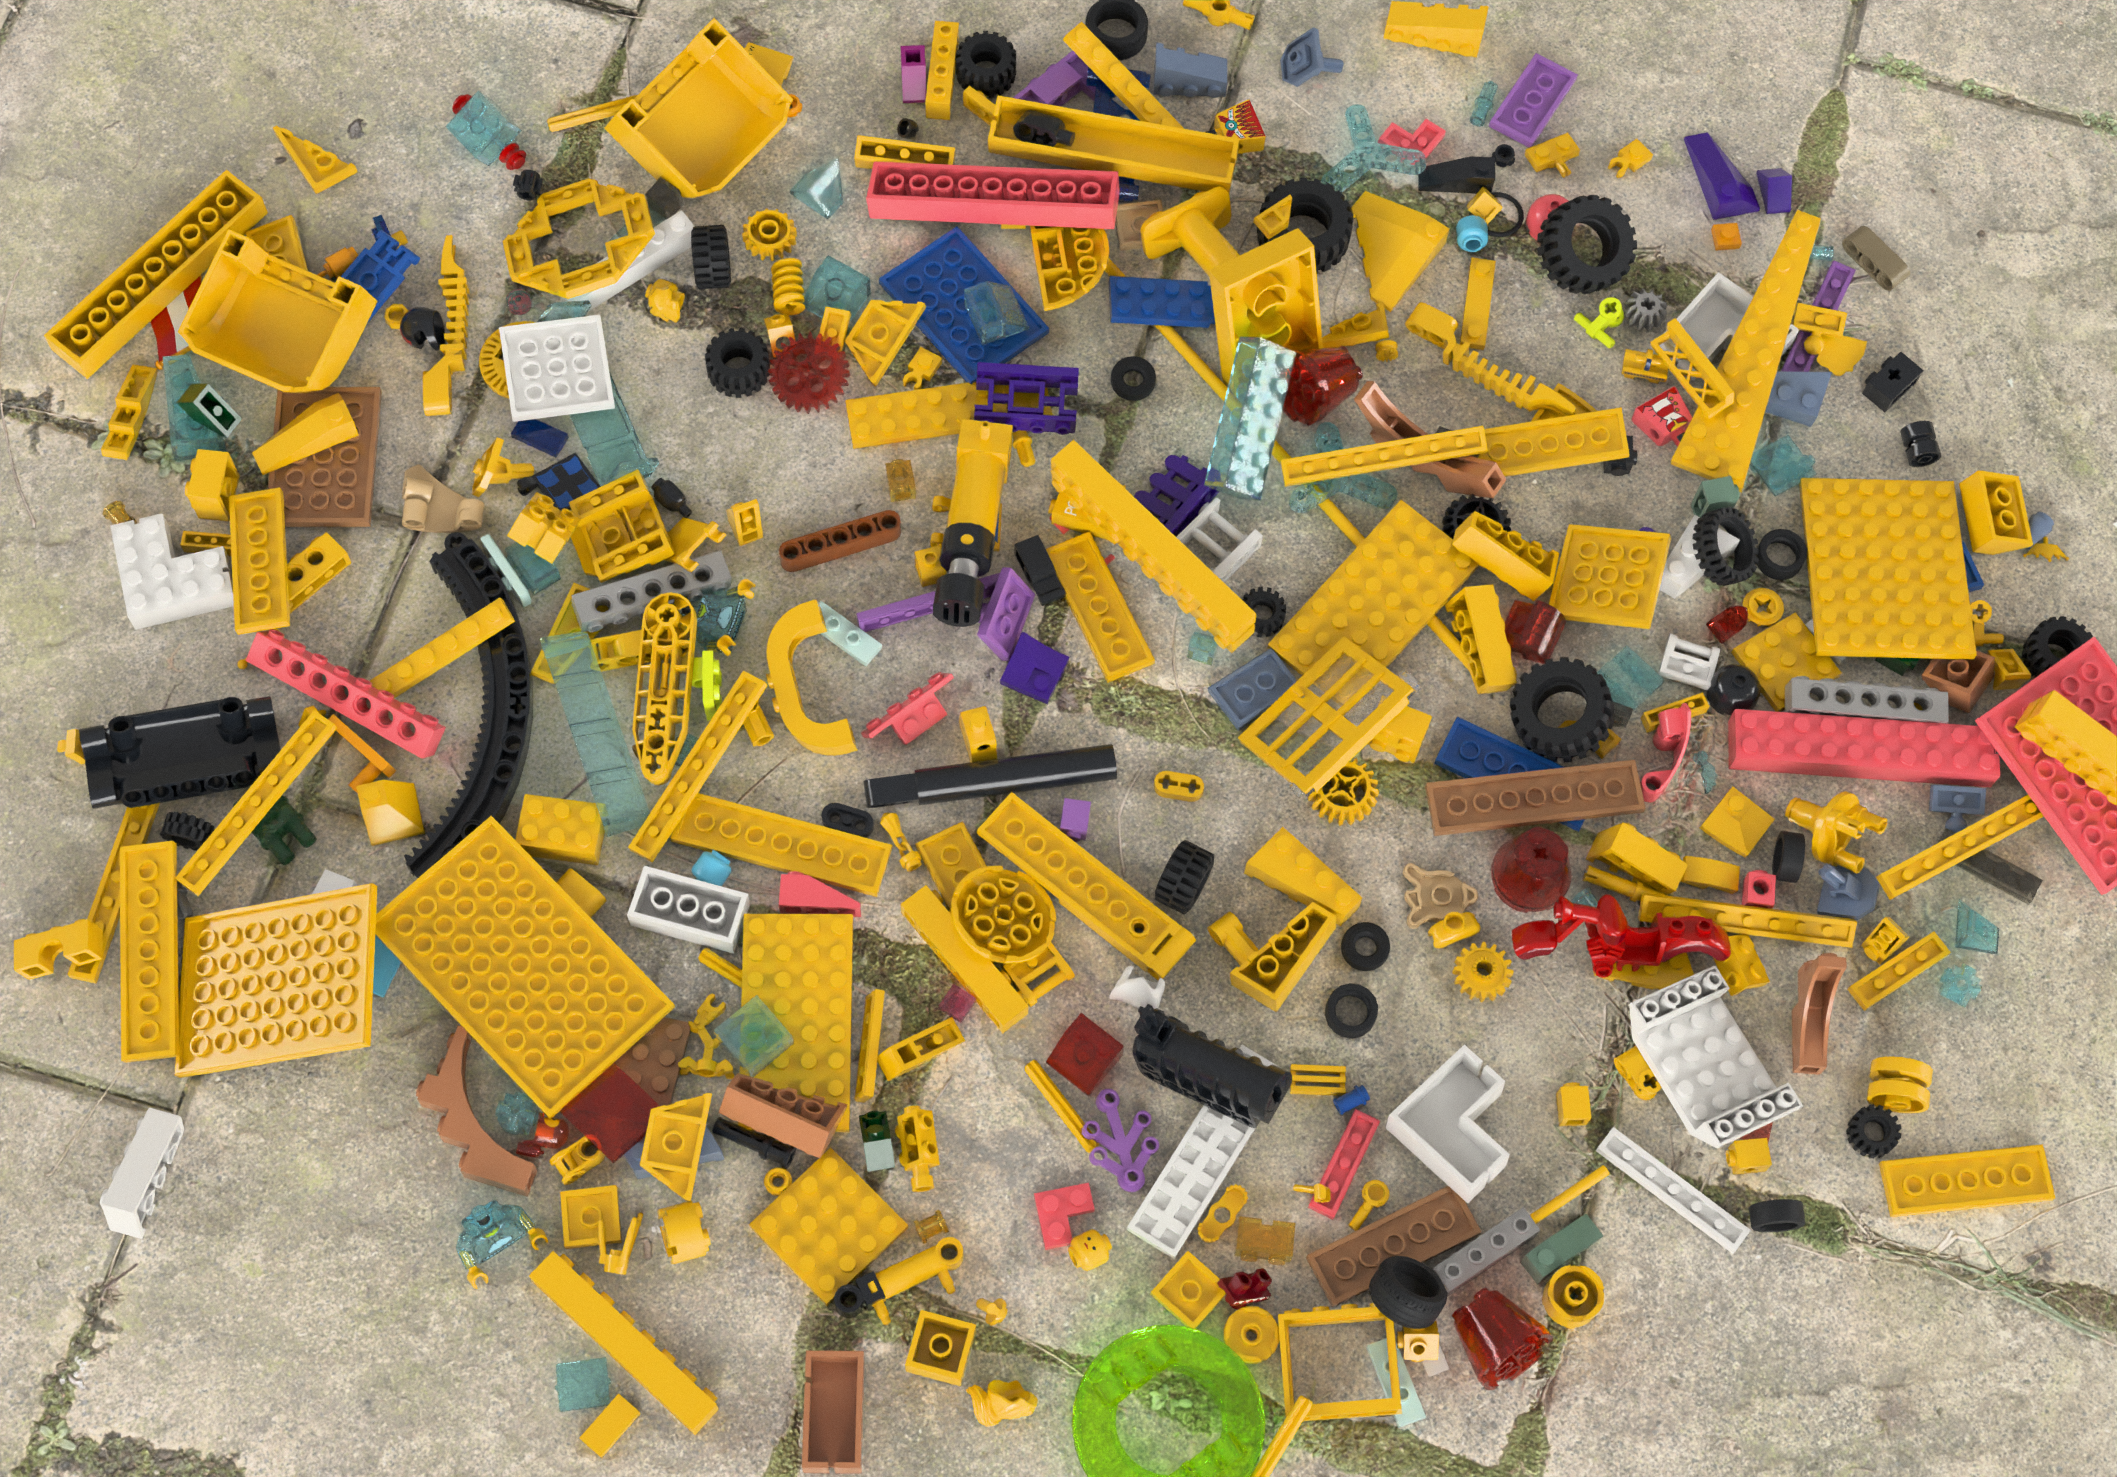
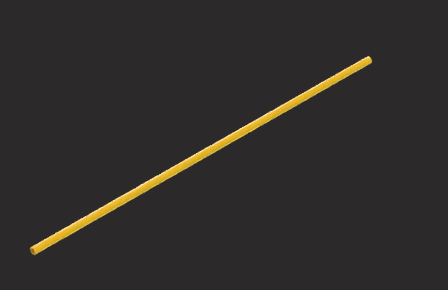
M1109 258L1107 268L1104 270L1109 277H1126ZM1154 325L1279 463L1280 460L1292 458L1172 326ZM1316 483L1299 484L1347 538L1358 547L1365 537ZM1435 615L1427 625L1468 669L1467 665L1470 659L1468 655L1462 653L1460 648L1461 642Z

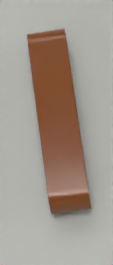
M885 510L785 541L779 548L781 566L788 572H796L893 542L901 535L900 516L895 511ZM886 524L895 525L893 528L884 527ZM863 531L870 532L867 536L860 535ZM838 539L846 540L844 543L840 544L835 542ZM815 546L821 547V549L818 551L810 550L812 547ZM789 554L797 555L795 558L792 559L786 558V556Z

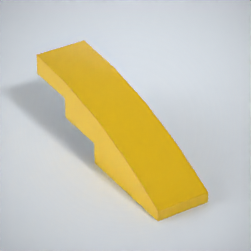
M132 364L115 398L117 407L108 423L110 431L101 447L102 456L128 460L145 419L158 373L157 368Z

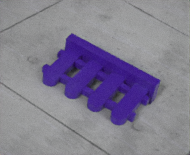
M1176 455L1168 456L1165 459V467L1168 473L1166 475L1161 473L1152 474L1149 481L1153 490L1150 493L1140 490L1134 495V498L1153 516L1158 518L1175 537L1199 515L1198 513L1202 506L1207 502L1210 503L1224 487L1222 472L1213 468L1209 473V470L1205 467L1200 470L1188 463V457L1184 455L1181 458ZM1175 476H1178L1188 482L1189 485L1185 488L1173 481ZM1163 494L1174 502L1168 505L1157 497Z

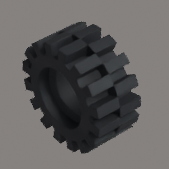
M1258 587L1257 592L1253 588L1249 594L1246 592L1242 599L1252 610L1257 605H1266L1272 611V616L1268 619L1256 618L1254 632H1257V637L1262 638V633H1265L1266 637L1271 636V632L1276 634L1278 629H1281L1286 615L1284 598H1279V592L1277 591L1272 594V588L1267 587V591H1263V587Z
M169 812L166 815L160 836L167 841H174L178 847L183 846L185 849L191 848L197 851L215 828L210 822H204L205 819H198L195 815L191 814L189 816L183 812L182 814L179 812Z
M1874 1104L1869 1105L1867 1108L1863 1107L1848 1122L1849 1128L1846 1130V1134H1850L1848 1142L1849 1144L1852 1142L1855 1144L1852 1147L1855 1151L1861 1150L1860 1155L1865 1156L1869 1154V1158H1875L1876 1156L1880 1158L1888 1154L1899 1143L1898 1140L1902 1133H1899L1902 1129L1901 1124H1896L1898 1117L1896 1115L1892 1117L1890 1115L1892 1111L1889 1108L1884 1111V1106L1878 1105L1875 1108ZM1868 1122L1878 1123L1884 1131L1883 1139L1880 1141L1870 1140L1864 1132L1865 1124Z

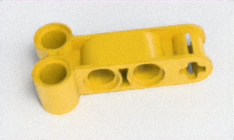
M641 630L595 638L588 641L586 648L590 651V670L602 672L638 665ZM647 633V640H651V637ZM646 648L645 663L651 662L652 648ZM685 648V652L682 653L681 665L687 666L689 648Z

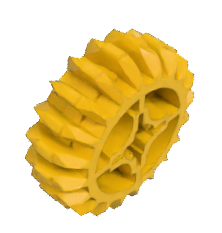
M1357 757L1352 762H1348L1330 779L1331 789H1329L1326 795H1324L1322 788L1318 792H1315L1313 789L1309 791L1311 793L1308 794V801L1314 802L1312 809H1321L1319 812L1320 818L1328 815L1329 824L1333 822V819H1338L1339 826L1343 825L1344 820H1347L1351 826L1354 823V818L1361 822L1364 814L1370 815L1371 807L1376 806L1377 800L1375 798L1379 795V790L1376 789L1378 781L1372 779L1374 775L1373 770L1365 772L1366 763L1360 766L1357 765ZM1361 786L1364 797L1357 803L1354 792ZM1335 803L1342 804L1344 807L1335 805Z

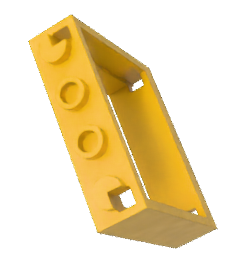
M1370 1303L1369 1307L1358 1308L1357 1304L1342 1305L1341 1309L1330 1310L1328 1306H1319L1312 1308V1312H1301V1309L1292 1308V1310L1284 1311V1314H1278L1286 1417L1295 1404L1289 1327L1385 1320L1392 1398L1313 1404L1303 1421L1402 1414L1394 1322L1382 1314L1374 1303Z

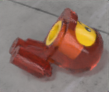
M539 1112L534 1139L518 1142L516 1154L537 1158L544 1154L541 1147L559 1149L564 1146L569 1137L567 1122L561 1118L549 1119L544 1117L545 1113Z

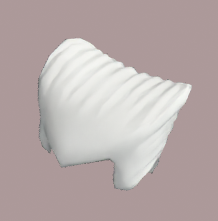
M1128 966L1111 991L1109 998L1131 1004L1138 1009L1140 1006L1145 1008L1147 1004L1152 1005L1153 1009H1159L1165 982L1162 978L1158 982L1146 980L1135 973L1133 966Z

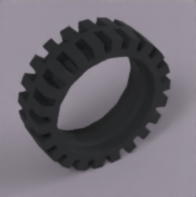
M1732 507L1716 509L1701 515L1696 521L1698 524L1693 529L1697 532L1693 534L1692 539L1696 541L1693 544V550L1698 551L1695 554V558L1701 561L1698 565L1700 569H1705L1703 574L1706 577H1710L1711 582H1716L1720 586L1736 584L1752 577L1753 572L1757 569L1755 565L1759 562V558L1755 556L1759 554V549L1755 548L1758 540L1757 538L1753 539L1752 536L1755 534L1753 528L1749 529L1751 523L1749 520H1744L1745 515L1739 513L1737 509H1732ZM1719 524L1727 533L1740 539L1734 550L1733 568L1727 565L1718 547L1717 532Z

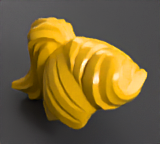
M992 1380L988 1383L987 1393L977 1385L966 1389V1392L971 1395L974 1414L978 1422L985 1426H995L1002 1419L1010 1420L1020 1418L1021 1416H1029L1034 1413L1038 1403L1037 1397L1032 1392L1024 1390L1018 1380L1009 1383L1001 1380Z

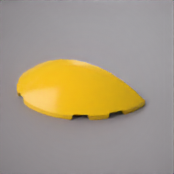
M1029 225L1044 311L1073 303L1095 287L1107 268L1109 260V243L1104 229Z

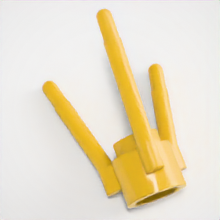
M642 1212L638 1213L637 1218L633 1217L631 1219L622 1251L610 1249L609 1255L606 1253L604 1222L602 1219L598 1220L599 1264H605L604 1272L626 1275L629 1258L643 1218Z

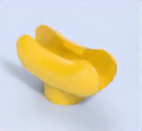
M1450 912L1443 920L1437 922L1429 929L1428 936H1433V946L1435 948H1444L1460 940L1477 935L1481 927L1475 915L1471 912Z

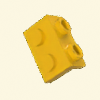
M1749 935L1728 936L1731 947L1730 957L1724 961L1713 959L1720 974L1730 988L1728 990L1729 994L1735 996L1745 989L1762 987L1769 983L1770 980L1766 974L1765 967L1762 965Z

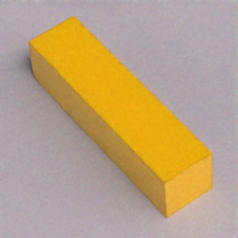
M183 531L180 546L187 553H196L224 546L228 556H231V535Z
M1702 692L1643 712L1640 719L1646 732L1657 730L1660 724L1658 718L1660 712L1667 709L1680 708L1682 703L1688 704L1691 709V718L1706 713L1710 706L1704 693Z

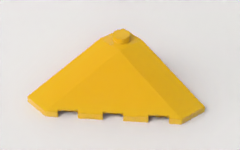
M1364 191L1351 207V212L1353 213V218H1357L1359 228L1356 229L1359 248L1363 247L1365 258L1362 259L1365 277H1369L1372 288H1369L1370 299L1376 303L1384 302V308L1391 312L1444 247L1450 228L1429 215Z

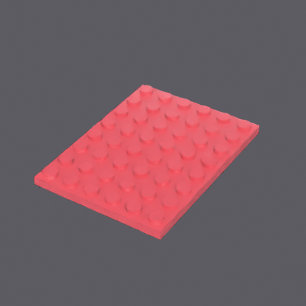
M2094 636L1981 715L1975 722L2099 893L2103 895L2117 886V805L2109 802L2107 796L2099 790L2089 787L2083 778L2076 773L2068 771L2063 763L2045 754L2040 746L2033 741L2025 739L2021 732L2014 728L2031 702L2055 690L2117 736V666Z

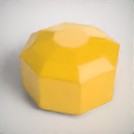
M392 304L385 310L384 318L391 329H400V322L409 310L403 304Z

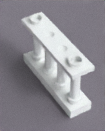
M1216 498L1211 503H1205L1200 509L1199 515L1176 538L1186 545L1194 537L1220 559V564L1215 569H1209L1225 583L1261 547L1263 535L1256 529L1250 535H1243L1218 514L1221 500ZM1209 521H1212L1235 540L1238 547L1233 552H1227L1201 529Z

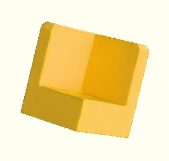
M1484 187L1467 204L1468 210L1473 215L1483 218L1487 225L1503 208L1502 203Z

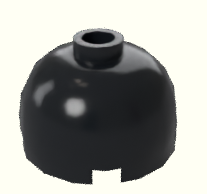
M1737 664L1726 665L1714 673L1711 687L1707 691V699L1710 706L1722 715L1724 713L1732 715L1735 709L1753 710L1761 694V684L1758 677L1749 668Z

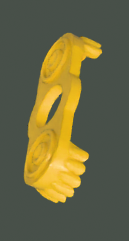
M1237 1184L1234 1186L1230 1185V1187L1226 1188V1192L1221 1199L1210 1207L1207 1217L1202 1223H1199L1197 1228L1198 1235L1203 1241L1212 1243L1219 1240L1223 1232L1234 1224L1236 1215L1247 1203L1248 1193L1245 1191V1188ZM1226 1208L1230 1213V1219L1225 1223L1218 1222L1214 1217L1215 1210Z

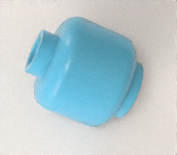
M1475 215L1462 218L1456 226L1458 246L1468 252H1476L1483 249L1488 242L1486 221L1480 216Z
M713 849L712 852H703L691 871L696 880L722 886L732 872L729 866L731 861Z

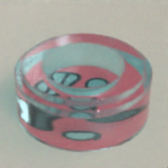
M515 289L506 297L507 307L515 315L526 314L532 308L531 296L526 290Z

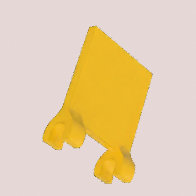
M683 517L668 532L675 555L665 559V561L678 564L685 570L692 572L699 564L689 558L691 553L706 537H709L716 543H720L726 534L717 529L719 525L714 521H710L707 524Z

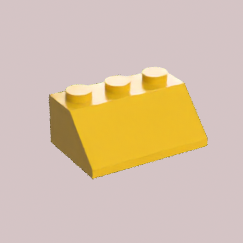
M1978 470L1959 483L1973 552L1995 555L2028 548L2033 545L2019 476Z

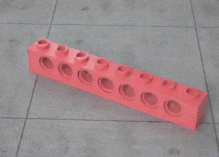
M269 629L268 631L257 632L246 658L247 662L422 759L435 754L446 729L445 726L438 723L439 720L437 718L417 712L416 707L412 704L399 702L394 699L392 693L372 687V683L364 678L352 676L347 668L338 665L334 666L327 662L328 659L325 656L311 653L305 650V645L285 639L284 634L280 631ZM279 650L282 652L283 655L282 660L279 657ZM301 662L305 667L304 672L301 670ZM323 674L325 675V677H326V679H327V683H326V684L323 682V679H322ZM345 686L347 687V689H348V691H349L348 697L346 696V694H345V692H344ZM367 699H369L371 703L370 709L367 707L366 704ZM389 711H390V712L392 713V715H393V721H391V720L389 719V716H388ZM411 723L415 726V734L411 731Z

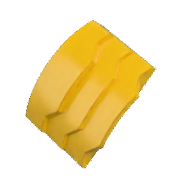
M638 469L569 502L572 512L581 519L571 536V540L580 559L583 571L586 575L598 577L601 583L624 572L627 574L648 563L653 566L675 555L672 542L644 477Z

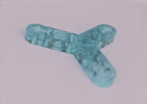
M1355 104L1347 108L1345 112L1346 123L1354 150L1324 174L1321 183L1325 185L1331 183L1334 186V191L1339 190L1342 193L1371 168L1418 175L1426 168V158L1424 153L1419 150L1376 143L1366 108ZM1354 115H1358L1360 117L1359 124H1356V119ZM1360 132H1367L1369 134L1365 139H1358L1356 137ZM1388 155H1396L1398 157L1394 162H1387L1385 160ZM1415 160H1418V161H1419V162H1416L1415 165H1412V164H1411V163H1414ZM1350 165L1357 168L1352 173L1344 171L1345 167Z
M1329 422L1321 423L1314 435L1318 453L1344 449L1338 428ZM1363 473L1340 477V480L1334 478L1304 483L1293 490L1289 499V506L1297 513H1306L1337 492H1342L1376 507L1389 509L1393 506L1398 493L1391 484ZM1361 482L1365 484L1367 490H1359L1355 483ZM1313 485H1322L1326 492H1317ZM1383 493L1387 495V499L1382 497ZM1308 494L1309 496L1307 497L1306 502L1303 501L1302 499H1304Z

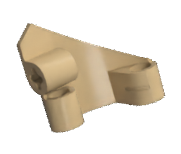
M420 464L405 470L402 499H405L402 517L403 527L435 533L465 532L482 527L484 503L482 501L467 499L439 482Z

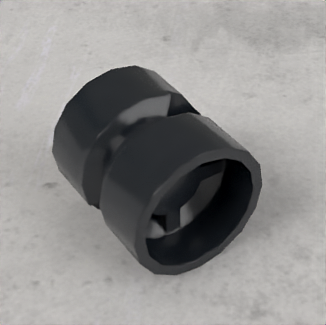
M1925 420L1917 421L1901 429L1900 433L1904 447L1908 448L1905 452L1910 466H1928L1941 458L1932 422Z

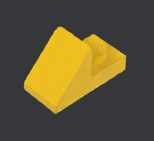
M2014 649L1988 650L1987 655L1995 657L1993 690L2017 689L2031 678V673Z

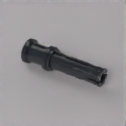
M722 1117L717 1118L712 1129L713 1134L720 1135L756 1151L761 1159L766 1160L768 1158L781 1164L783 1169H788L796 1153V1147L787 1146L776 1141L771 1136H761Z

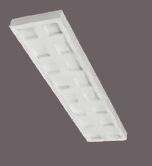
M1241 1045L1239 1048L1243 1051L1244 1056L1248 1058L1256 1056L1267 1067L1272 1064L1275 1065L1244 1045ZM1203 1106L1129 1223L1127 1231L1175 1260L1256 1128L1246 1126L1211 1108Z

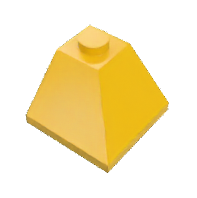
M380 780L356 786L361 812L372 846L425 834L414 783Z

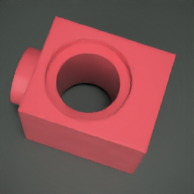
M1764 870L1749 871L1743 880L1742 905L1772 909L1775 904L1776 875L1768 874ZM1753 887H1760L1764 894H1758Z

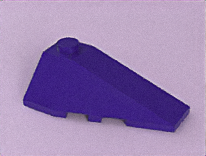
M1708 132L1684 137V142L1713 220L1760 211L1753 188Z

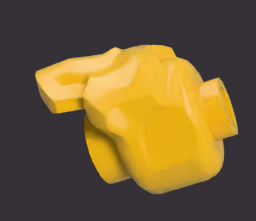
M658 279L654 284H650L645 294V297L648 298L650 313L666 322L669 320L674 323L678 322L685 294L679 292L678 286L675 283L665 279Z

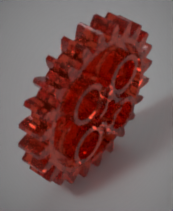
M809 332L807 339H804L801 333L798 335V341L789 337L790 345L788 346L781 343L783 351H774L778 359H771L769 361L775 368L768 369L769 375L773 376L769 379V383L775 386L772 391L774 395L779 394L778 400L780 402L786 400L788 409L795 404V410L798 413L804 407L807 414L810 413L811 407H815L817 413L820 412V405H824L829 409L828 401L830 400L838 403L835 395L845 394L841 386H849L848 381L844 378L851 375L849 370L845 369L850 365L848 360H843L846 354L844 351L839 352L840 345L836 343L832 346L833 341L831 337L823 341L821 333L814 339L811 332ZM800 354H806V355H807V357H806V359H805L804 361H802V362H797V361H795V359H796V357H797L798 355H800ZM825 360L831 362L829 367L825 369L819 368L821 362ZM793 366L796 369H788V367ZM829 376H830V379H829V380H826V379L823 378V377H829ZM791 378H799L796 385H788V381ZM815 384L823 385L820 391H811Z

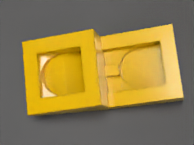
M1683 857V861L1688 866L1681 882L1701 889L1712 887L1730 894L1738 892L1740 866L1701 857Z

